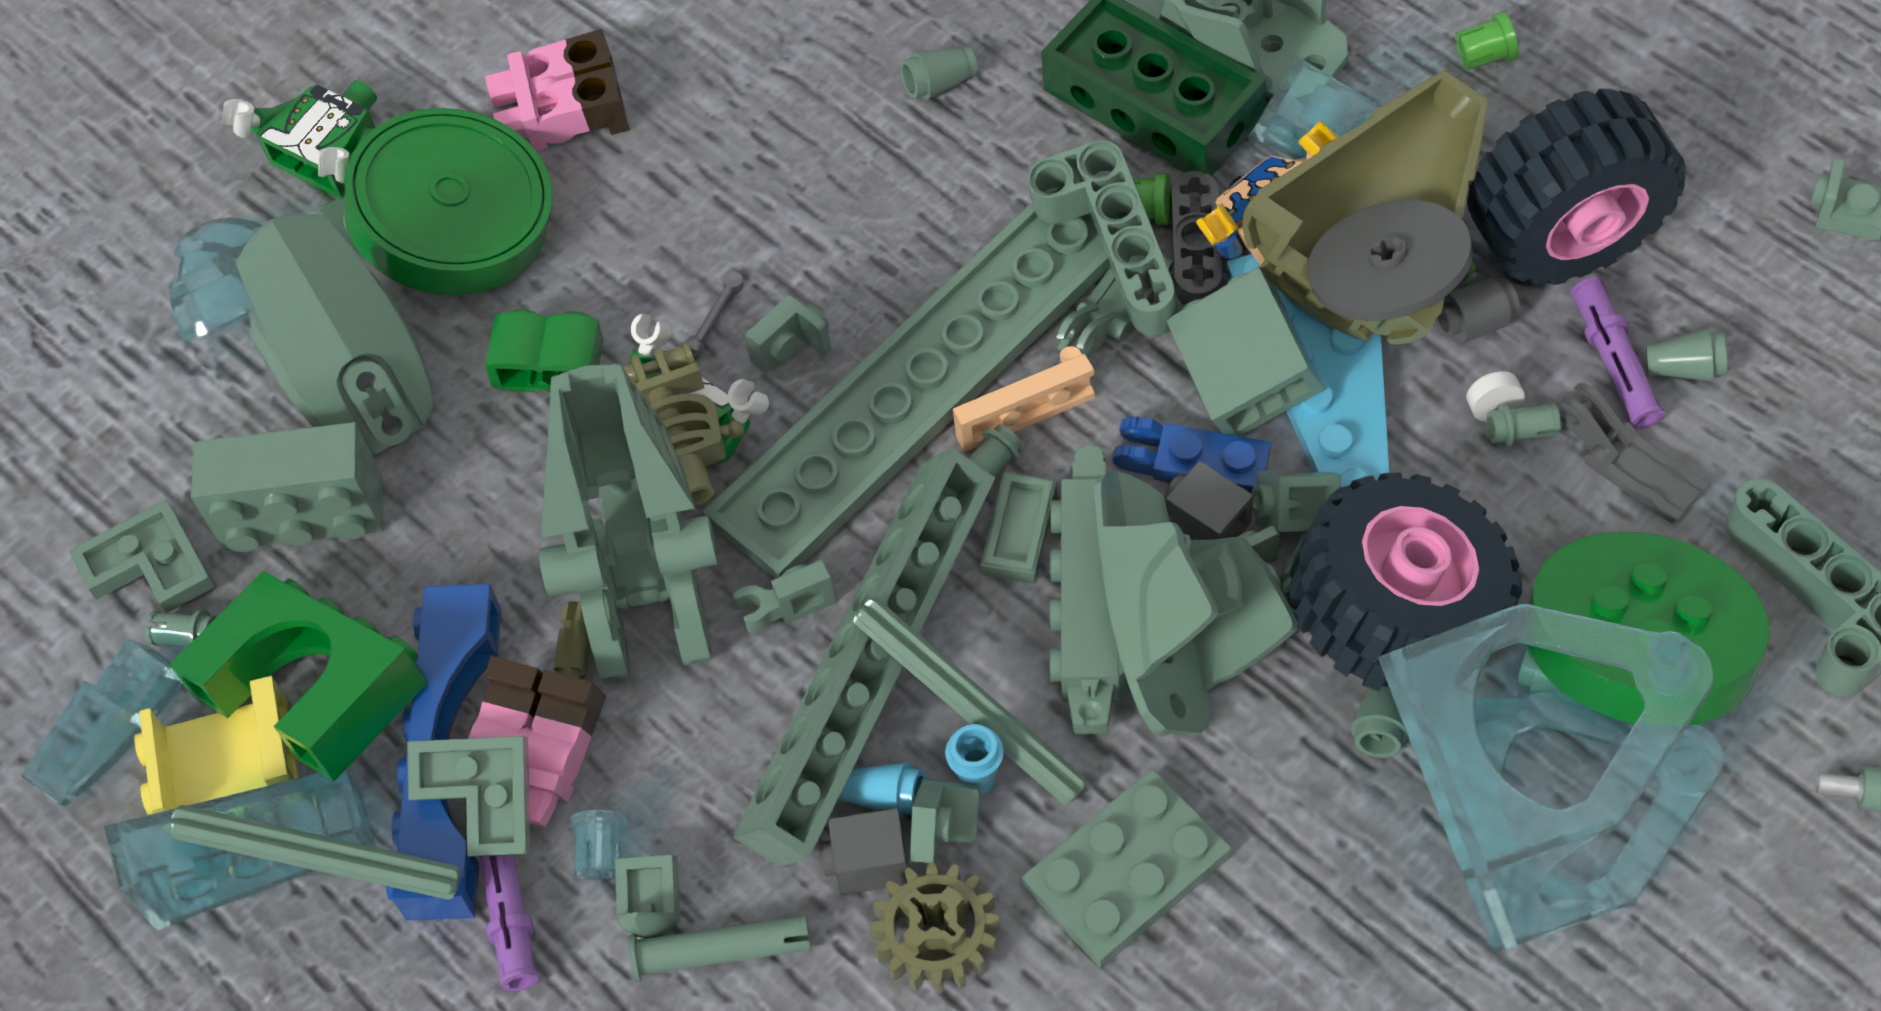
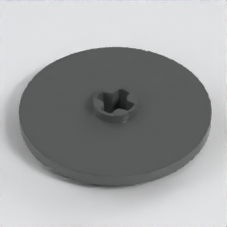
M1420 200L1384 202L1352 213L1337 222L1323 234L1310 254L1307 267L1308 279L1317 300L1324 307L1338 315L1367 321L1399 318L1416 313L1435 304L1458 286L1471 265L1473 257L1472 240L1464 221L1456 213L1444 206Z

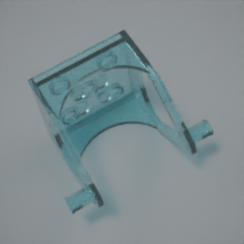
M1521 604L1378 657L1494 954L1624 908L1637 901L1722 773L1724 758L1719 741L1713 733L1699 725L1688 726L1711 692L1714 679L1711 661L1700 646L1686 639L1680 633L1672 631L1656 633L1534 605ZM1520 642L1626 669L1634 677L1637 692L1645 702V709L1637 722L1632 724L1602 715L1576 702L1566 694L1553 691L1538 692L1530 696L1510 699H1483L1476 697V690L1481 673L1492 652ZM1543 726L1618 746L1620 749L1588 799L1558 811L1527 798L1502 778L1507 756L1517 736ZM1653 776H1655L1661 785L1660 792L1606 877L1580 886L1550 872L1560 861L1581 846L1618 828Z

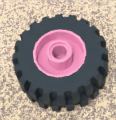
M1598 89L1595 94L1586 90L1574 93L1573 97L1566 101L1558 99L1547 104L1546 109L1536 115L1531 113L1520 120V125L1511 133L1506 131L1496 141V147L1493 151L1486 152L1479 161V169L1476 172L1475 180L1469 187L1467 207L1473 222L1507 275L1531 285L1542 286L1545 282L1557 285L1565 283L1569 278L1576 276L1581 278L1589 275L1591 271L1603 266L1605 269L1617 262L1616 258L1627 251L1631 253L1641 246V241L1649 234L1653 235L1663 225V218L1666 215H1671L1678 205V197L1682 196L1685 187L1686 166L1684 159L1646 102L1641 101L1636 95L1621 90Z
M1401 472L1382 473L1377 480H1375L1373 475L1353 480L1348 486L1338 488L1329 496L1325 505L1320 507L1292 561L1289 572L1292 580L1288 586L1290 602L1293 607H1298L1294 613L1298 625L1303 633L1310 632L1312 638L1309 643L1321 658L1327 654L1335 662L1333 666L1335 670L1345 677H1348L1351 673L1363 679L1362 685L1379 691L1384 686L1392 688L1393 695L1413 696L1417 689L1421 690L1422 695L1443 693L1447 687H1459L1470 680L1474 672L1480 671L1516 616L1519 609L1518 599L1522 595V578L1520 573L1516 572L1520 565L1513 546L1506 547L1504 544L1508 539L1505 531L1497 521L1491 523L1485 517L1487 510L1476 500L1469 503L1459 496L1461 490L1447 483L1444 487L1432 484L1431 477L1415 474L1410 479L1402 478Z

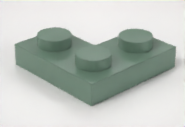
M167 499L69 550L88 590L96 600L142 575L147 579L157 601L166 613L215 588Z
M511 736L408 741V800L424 801L466 798L467 856L530 854L528 737Z

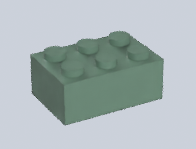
M356 422L193 442L191 499L224 551L249 552L261 546L277 544L300 546L309 543L311 540L336 537L357 539L364 534L383 531V476Z

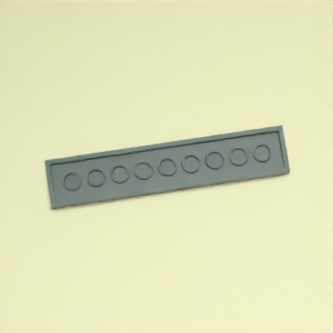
M1051 188L1047 190L1045 193H1057L1058 191L1062 190V188ZM1031 202L702 511L703 516L709 515L712 528L775 579L781 577L788 569L802 565L954 419L953 408L974 400L1108 270L1110 263L1091 213L1063 223L1052 224L1043 221L1037 216ZM1116 213L1110 219L1117 220L1126 216L1122 213Z

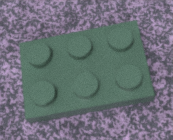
M1151 768L1021 877L1022 886L1102 969L1232 857V847Z

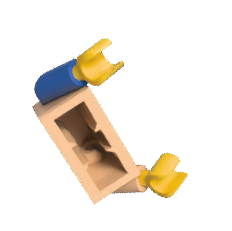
M1319 120L1298 141L1307 151L1305 158L1295 160L1276 156L1266 158L1246 175L1235 178L1230 183L1228 190L1217 198L1215 202L1217 208L1207 216L1196 221V224L1210 244L1215 246L1221 256L1233 259L1241 255L1246 247L1261 266L1265 260L1257 247L1255 249L1248 248L1244 238L1242 220L1246 206L1257 195L1260 188L1316 155L1322 146L1338 138L1322 120Z

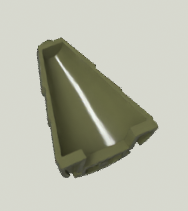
M1443 70L1374 110L1368 121L1322 146L1316 155L1260 188L1257 195L1246 206L1242 223L1244 238L1248 248L1255 249L1257 247L1265 259L1260 269L1266 277L1289 300L1322 323L1355 338L1368 341L1374 333L1388 336L1387 341L1389 344H1405L1424 337L1434 326L1436 318L1442 313L1444 298L1421 311L1399 318L1377 321L1347 318L1330 311L1315 297L1308 279L1307 267L1309 257L1318 240L1337 222L1356 211L1384 202L1397 200L1427 201L1450 209L1463 220L1467 191L1476 176L1488 99L1476 92L1468 82L1457 79Z

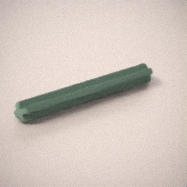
M871 597L856 612L853 618L856 626L967 722L982 725L993 730L1002 741L1004 754L1062 804L1067 805L1080 794L1086 784V779L878 598Z
M180 805L176 807L170 821L169 832H171V836L176 840L442 899H453L460 884V868L453 864L191 806Z

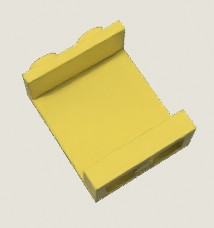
M272 676L250 681L253 704L239 707L229 718L220 713H215L164 727L150 708L139 711L142 733L135 734L134 742L139 761L142 766H146L148 782L141 784V798L149 816L155 815L168 832L174 810L180 805L235 816L303 797L297 758L273 727L289 711L287 698Z

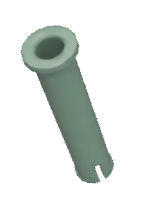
M806 914L639 940L635 934L629 935L630 963L635 982L642 981V975L803 951L805 953L811 952L810 932L808 930Z

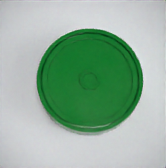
M429 108L407 112L383 122L369 132L357 145L349 160L345 175L344 218L351 240L360 254L375 269L407 287L442 295H466L491 290L511 281L526 270L538 256L547 236L552 205V186L547 168L539 154L527 140L507 125L488 116L452 108Z
M1609 532L1575 540L1558 549L1544 562L1535 579L1525 619V636L1529 651L1543 674L1558 689L1576 702L1602 715L1632 724L1653 727H1682L1708 722L1732 711L1748 696L1756 681L1768 645L1769 621L1762 601L1755 590L1737 571L1714 555L1691 544L1656 534Z

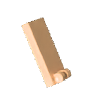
M1073 346L1065 347L1060 352V364L953 408L956 437L963 451L966 453L978 448L984 441L983 433L987 429H994L998 424L1009 428L1012 432H1016L1094 399L1095 392L1090 385V377L1094 376V369L1085 353L1082 354L1078 348Z

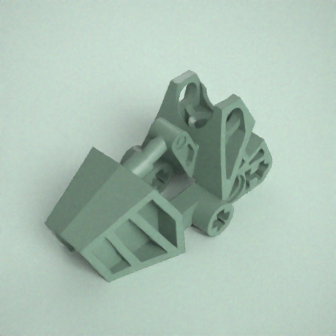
M621 364L585 365L551 377L540 539L562 535L564 544L539 548L541 573L548 597L580 592L584 623L597 671L602 682L630 677L624 623L619 608L629 609V606L647 605L660 600L663 603L671 598L674 630L684 666L712 660L705 607L699 591L696 570L718 565L717 550L709 515L686 519L681 511L695 509L684 470L663 421ZM598 487H600L605 524H603L602 518L592 520L588 506V500L599 498Z

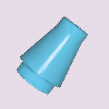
M978 724L966 725L960 728L950 737L946 745L945 755L948 765L962 783L979 786L980 795L989 792L994 787L996 773L1004 754L1000 737L993 730Z
M910 762L853 768L839 796V801L853 803L874 811L898 808L900 819L905 820L908 815H912L913 803L922 780H927L926 774L923 769L913 768Z

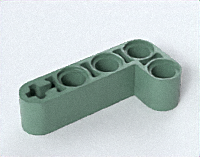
M1098 140L1036 162L1029 170L1027 181L1034 211L1037 216L1047 223L1057 224L1091 213L1132 324L1136 330L1148 336H1160L1169 332L1170 329L1167 321L1171 316L1178 313L1173 281L1120 148L1110 141ZM1100 171H1111L1106 176H1094ZM1051 188H1062V190L1058 191L1057 193H1045L1047 190ZM1116 213L1128 214V216L1122 219H1110ZM1140 255L1146 257L1137 263L1126 262L1132 256ZM1150 288L1156 303L1153 305L1149 304V301L1144 298L1143 293Z
M1761 478L1750 479L1743 483L1736 492L1726 520L1727 535L1740 549L1834 629L1816 663L1815 674L1822 688L1832 695L1840 697H1850L1862 692L1881 675V626L1878 624L1881 622V572L1776 483ZM1791 547L1802 549L1808 555L1798 554L1791 550ZM1837 584L1845 586L1846 588L1850 589L1852 593L1842 592L1838 590L1834 585ZM1837 656L1849 657L1858 666L1847 665Z

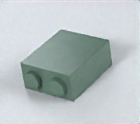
M1260 267L1249 273L1235 276L1226 286L1203 299L1187 303L1180 312L1171 316L1167 321L1212 422L1224 434L1241 436L1325 390L1276 288Z

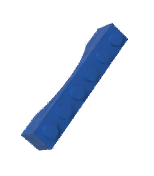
M490 584L424 586L422 607H418L414 611L413 629L415 638L419 641L417 651L419 659L415 664L428 683L413 698L412 707H406L404 710L403 734L406 741L449 740L451 728L463 701L479 677L487 670L490 657H498L502 609ZM407 748L406 759L399 760L397 768L398 788L403 793L401 811H395L392 817L391 831L393 843L397 846V852L458 866L461 878L453 899L447 900L386 886L388 899L394 901L406 920L475 918L479 862L476 857L467 856V842L456 829L451 819L447 799L408 800Z

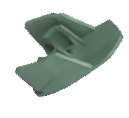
M1125 0L1266 79L1265 97L1274 100L1299 104L1319 99L1322 93L1327 92L1333 86L1335 76L1348 62L1347 35L1327 20V0Z
M301 212L283 215L270 220L262 226L244 246L235 263L252 304V308L247 311L251 319L250 337L270 374L284 394L311 425L326 426L356 422L372 456H376L390 446L403 443L410 434L425 426L434 403L430 384L422 364V355L395 303L324 213ZM364 372H371L372 378L370 382L365 386L357 387L356 379ZM383 411H387L391 416H397V422L391 429L382 430L384 419L380 413Z
M1111 471L1099 477L1093 484L1104 587L1120 660L1132 696L1148 728L1160 737L1169 734L1193 737L1201 734L1211 720L1209 689L1237 676L1268 655L1297 630L1298 621L1265 562L1245 538L1231 537L1214 540H1190V535L1183 534L1177 523L1169 521L1164 497L1160 492L1132 475L1120 471Z

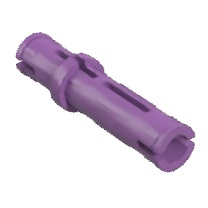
M1591 277L1580 281L1571 289L1570 294L1586 323L1587 328L1584 333L1590 346L1597 347L1610 375V379L1628 414L1630 424L1635 429H1644L1658 423L1664 417L1665 412L1661 408L1626 334L1629 330V325L1624 315L1616 313L1605 289V284L1600 277Z
M479 856L491 921L486 926L488 941L495 945L501 977L500 986L503 987V990L510 992L526 990L536 985L539 978L535 970L530 937L534 933L532 918L525 914L515 856Z

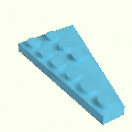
M1251 254L1226 261V275L1230 281L1235 276L1249 273L1260 267V265ZM1276 288L1325 388L1322 392L1286 411L1313 473L1333 472L1340 474L1341 487L1350 485L1353 480L1373 475L1375 480H1377L1380 474L1389 473L1381 335L1373 333L1369 340L1366 341L1342 333L1306 313Z

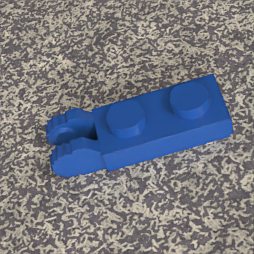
M1130 416L1122 419L1119 429L1120 436L1134 443L1139 442L1143 445L1158 447L1157 455L1146 447L1123 444L1115 447L1112 461L1121 470L1151 475L1153 480L1170 483L1179 474L1186 476L1197 462L1201 461L1251 494L1253 487L1257 485V472L1267 470L1271 442L1164 423V426L1151 418Z

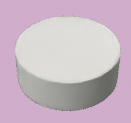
M1505 371L1492 372L1482 376L1472 384L1466 395V400L1474 417L1483 422H1486L1488 411L1496 410L1499 404H1506L1509 408H1518L1525 399V393L1517 377L1513 373Z

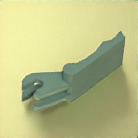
M1140 255L1132 256L1126 262L1137 263L1146 257ZM1164 257L1168 271L1171 273L1173 260ZM1111 266L1092 294L1085 301L1081 302L1077 310L1069 314L1063 321L1056 336L1057 339L1062 340L1057 347L1058 350L1062 351L1065 347L1072 346L1078 339L1076 348L1080 349V352L1082 354L1085 353L1086 357L1089 358L1108 336L1121 342L1134 326ZM1151 288L1143 292L1144 298L1149 303L1153 298Z

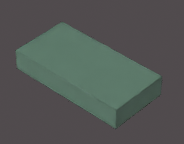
M1003 472L980 564L981 575L1029 583L1036 582L1051 519V500H1055L1057 494V480Z

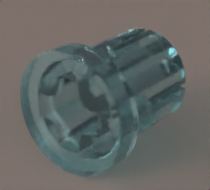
M587 810L572 814L569 817V831L575 834L574 875L584 880L596 881L616 878L615 859L621 858V834L627 831V816L611 810Z

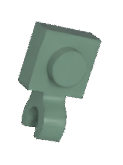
M823 560L810 565H797L788 569L781 577L771 581L773 588L771 590H766L756 585H747L739 588L732 594L738 610L752 604L759 606L756 612L743 617L748 633L759 632L773 621L782 617L785 624H788L836 604L831 577Z

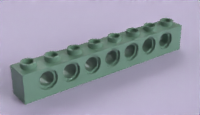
M950 448L921 464L733 835L734 839L779 867L809 859L903 668L902 664L854 624L853 618L856 612L871 597L878 598L919 634L995 480L994 476L954 448Z

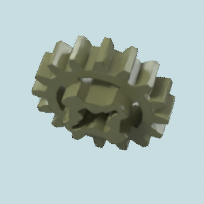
M935 862L928 863L926 875L918 877L916 872L911 867L905 869L907 883L902 887L892 881H888L885 884L890 901H874L875 916L880 919L870 923L872 939L880 941L874 947L879 962L891 960L888 969L891 978L894 980L902 977L906 972L909 973L911 990L918 991L924 980H932L936 994H941L944 989V980L953 978L954 982L960 988L966 986L964 972L970 968L979 974H983L986 971L981 953L996 954L998 950L996 938L990 935L1000 931L999 915L990 913L995 908L994 897L991 892L979 895L981 883L977 875H973L965 882H962L959 865L953 864L946 875H939ZM970 911L975 919L971 939L966 936V931L962 928L967 921V914ZM900 916L905 919L906 925L909 927L902 934L904 940L901 943L896 938V928ZM924 923L926 925L931 924L933 927L926 932ZM945 923L947 932L939 930L938 927Z

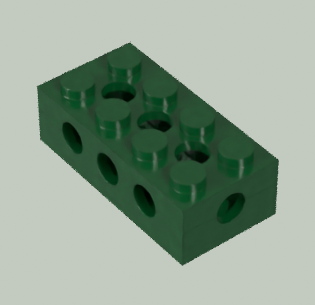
M1090 0L1041 51L1044 91L1184 172L1200 171L1212 176L1261 122L1265 115L1266 79L1125 0Z

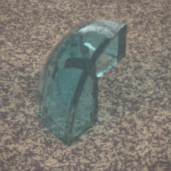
M217 218L197 225L181 238L173 253V256L180 259L178 277L170 282L169 295L173 315L184 343L247 314V311L252 308L235 262L247 242L263 225L242 218Z

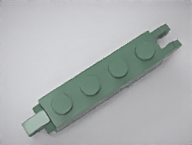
M1090 443L1077 447V451H1074L1073 479H1061V500H1051V533H1061V548H1051L1050 552L1051 582H1061V597L1050 598L1051 631H1061V648H1050L1051 682H1061L1063 703H1069L1074 734L1081 735L1108 734L1113 702H1120L1131 692L1120 660L1110 620L1097 534L1093 484L1099 477L1106 474V456L1104 451H1101V447L1090 445Z

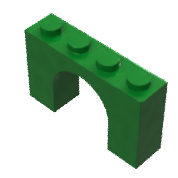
M264 571L169 664L194 699L229 718L251 696L250 681L268 677L282 666L298 658L316 654L330 655L329 662L321 677L273 727L298 761L333 782L340 777L428 683L415 664L419 659L418 654L405 640L396 635L388 639L382 636L376 627L365 618L357 616L353 620L345 616L343 611L328 598L322 597L318 601L312 598L293 579L287 578L282 582Z

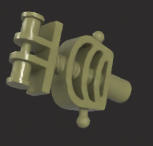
M684 341L682 346L662 352L661 347L654 349L653 352L656 358L654 361L641 365L640 359L636 355L630 357V364L622 367L663 421L686 475L694 506L706 503L715 494L705 466L725 459L726 452L723 438L729 436L738 438L742 436L744 426L739 421H732L728 425L721 426L714 402L707 396L691 394L705 387L687 341ZM658 371L661 373V375L649 379L646 378L649 374Z

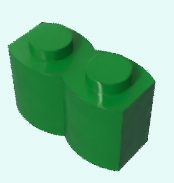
M517 309L513 312L496 314L485 364L491 386L509 392L550 391L551 377L585 365H599L604 341L599 320L578 311H569L564 314L548 317L528 309Z

